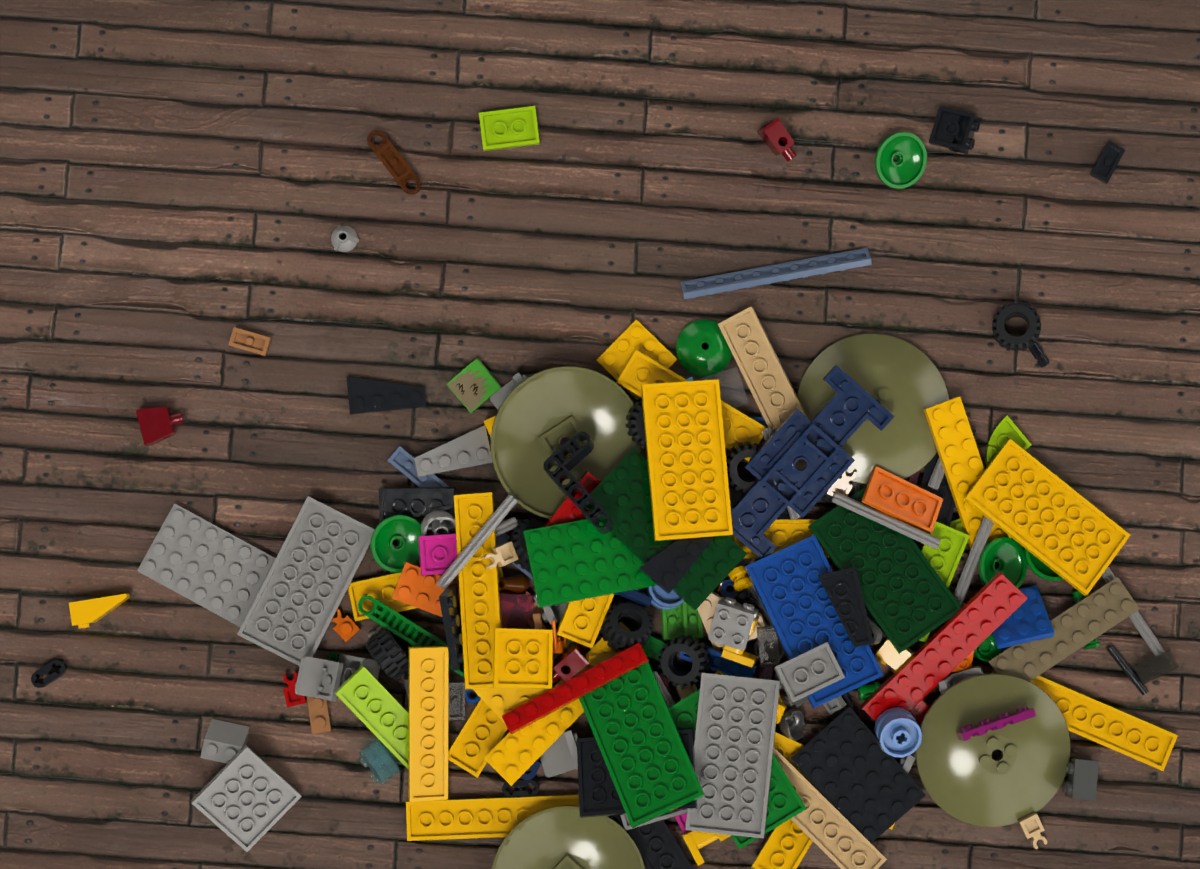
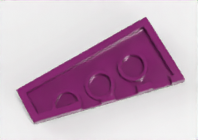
M1027 706L1017 708L1016 713L1009 715V712L997 715L998 719L992 721L990 718L980 720V725L974 727L971 724L960 727L961 731L956 732L958 740L966 741L971 739L970 736H981L986 734L988 730H998L1006 727V724L1010 723L1011 725L1035 717L1034 708L1028 709Z

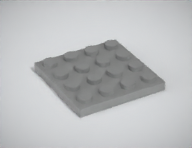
M245 745L191 800V804L248 852L302 795Z

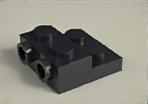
M939 106L929 143L948 148L950 151L968 154L969 150L974 148L975 139H973L974 132L979 131V118L974 113Z

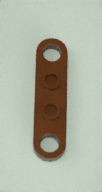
M379 130L372 131L367 137L369 147L406 194H417L421 189L418 177L384 133ZM374 136H381V144H372ZM409 180H414L417 183L414 190L406 188V183Z

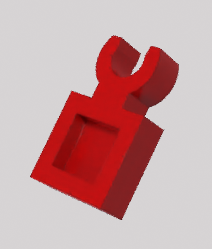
M293 672V680H289L287 674H283V680L288 684L287 688H283L287 707L307 703L306 696L295 694V684L298 678L297 672Z

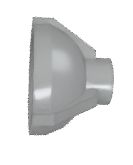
M337 225V228L331 235V242L336 252H349L359 243L357 233L349 226ZM341 234H346L345 240L340 239Z

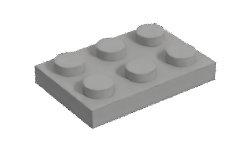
M828 642L774 667L791 704L845 678Z

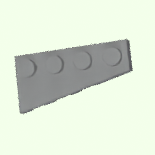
M484 425L415 457L413 460L417 478L493 463L486 426Z

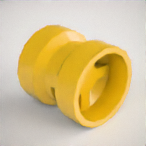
M745 566L736 567L728 574L730 580L734 582L733 587L736 592L744 591L753 585L747 576Z

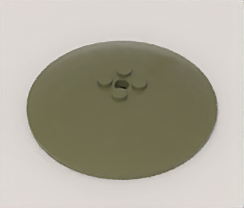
M883 334L851 336L834 343L821 352L805 372L797 394L809 420H812L837 392L823 380L835 365L842 369L894 416L882 431L866 419L842 445L841 448L855 459L846 470L847 475H852L854 470L857 471L856 477L850 480V482L867 485L872 470L876 466L902 479L912 476L926 466L937 453V449L923 409L949 400L945 382L933 362L912 344Z
M575 366L554 367L526 378L505 398L497 412L492 427L491 457L495 472L502 486L509 495L517 499V503L523 508L538 516L550 519L567 496L544 470L543 465L546 459L561 447L560 440L563 437L571 439L578 432H586L594 443L592 452L569 471L578 481L588 471L602 482L633 448L643 456L644 446H640L637 442L631 440L632 436H629L627 433L629 428H626L625 425L628 423L626 416L630 415L628 411L630 408L635 407L634 403L627 393L613 380L586 368ZM587 440L582 441L579 446L586 445ZM568 453L565 459L570 458L573 453ZM553 466L550 471H555L558 466ZM570 479L564 480L562 485L568 484Z
M991 673L973 676L954 684L932 703L921 722L922 740L920 746L915 751L920 779L930 797L940 808L954 818L972 825L998 827L1017 823L1019 819L1033 812H1038L1054 797L1065 778L1066 765L1070 760L1071 749L1069 731L1065 719L1055 702L1043 690L1033 683L1013 675ZM1027 706L1028 709L1034 708L1035 717L1011 725L1010 723L1006 724V727L998 730H988L986 734L981 736H970L971 739L966 741L958 740L956 732L961 731L960 727L971 724L974 727L980 725V720L990 718L992 721L998 719L997 715L1009 712L1010 715L1016 713V709ZM997 749L1001 750L1000 758L993 759L992 752Z
M579 806L552 807L525 818L503 840L492 865V869H645L643 859L635 842L622 826L608 816L581 818Z

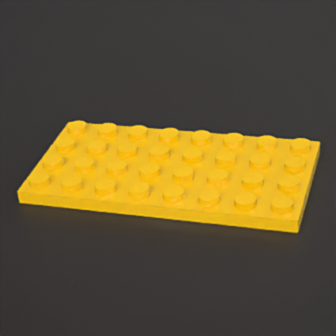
M719 379L642 384L641 392L654 540L663 541L733 535Z
M1011 439L1007 440L964 498L966 502L1084 596L1088 595L1131 536Z

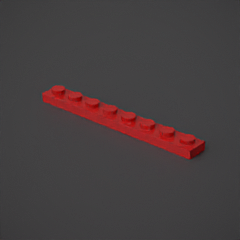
M637 643L502 715V718L509 733L513 734L649 660L641 644Z

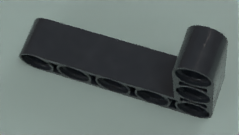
M578 432L546 459L543 465L544 470L595 529L601 534H607L613 529L611 518L569 472L590 454L594 448V443L586 432ZM587 440L586 445L579 446L582 441ZM568 453H573L570 458L565 459ZM553 466H558L555 471H550ZM570 479L568 484L562 485L564 480ZM577 493H582L580 498H574ZM595 506L593 511L586 512L588 507ZM601 520H607L605 525L599 526Z

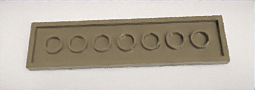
M1116 577L1052 619L1050 622L1054 630L1053 637L1011 646L988 663L995 673L1013 675L1030 682L1140 608L1120 579Z

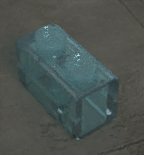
M379 739L359 753L361 755L359 758L360 762L365 768L367 766L372 771L370 776L376 784L378 782L381 785L401 771Z

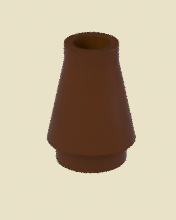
M522 574L500 578L499 588L522 593L528 588V579Z

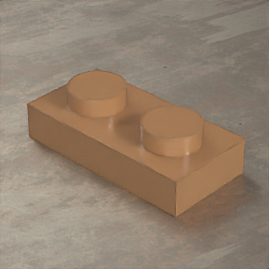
M234 327L228 345L266 357L271 338Z
M307 696L312 734L332 731L328 700Z

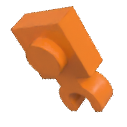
M337 609V617L331 621L337 624L333 629L345 642H348L361 629L348 615L343 619L340 609Z

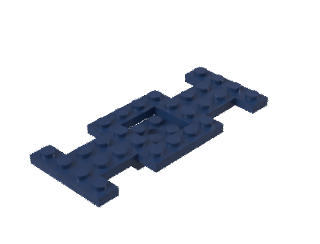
M837 365L823 378L837 392L812 420H809L796 408L745 465V468L757 477L758 480L733 508L731 507L733 535L761 559L769 556L777 547L763 533L789 506L803 518L855 461L841 447L861 424L868 419L882 431L894 418L887 409ZM803 459L806 461V466L804 469L799 470L795 467V464L798 460Z

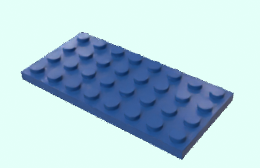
M815 535L745 566L747 574L788 659L791 660L828 642L845 676L844 679L808 695L807 698L812 708H816L883 676L869 645L854 648L818 575L833 571Z

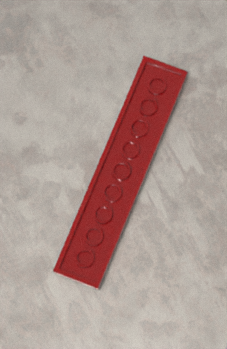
M999 571L860 705L861 708L875 721L885 710L894 707L903 708L910 712L938 685V682L944 680L1028 599L1027 596Z

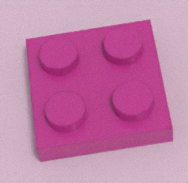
M456 534L418 537L421 576L444 574L457 558Z

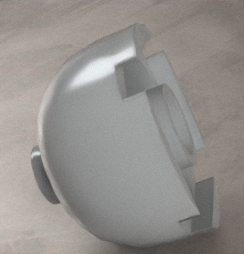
M432 511L424 517L421 523L422 536L456 534L455 517L448 511Z

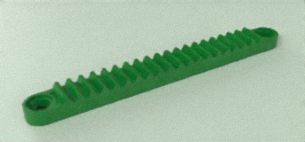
M369 595L359 600L358 608L362 614L415 647L448 646L446 642L376 598ZM364 600H371L373 602V608L370 611L363 609L362 603ZM449 657V668L452 670ZM464 665L460 670H453L465 678Z

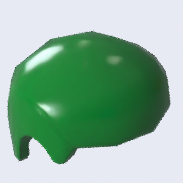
M990 634L974 650V654L982 661H990L998 656L1003 649H997L994 638Z

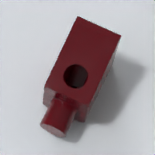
M778 118L770 121L757 131L774 155L782 154L787 162L796 156V153L790 147L795 142ZM779 139L782 141V146L778 143Z
M168 407L136 410L145 446H151L175 435L174 426L184 423L182 412L171 414Z
M573 642L563 653L554 659L552 670L553 683H556L561 677L564 681H568L589 664V654L581 644Z

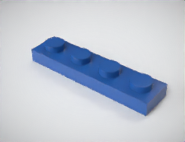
M704 646L705 650H709L707 657H711V661L708 663L710 670L716 672L719 670L731 676L754 678L758 665L755 664L752 668L721 657L722 651ZM680 651L679 658L692 662L687 653Z

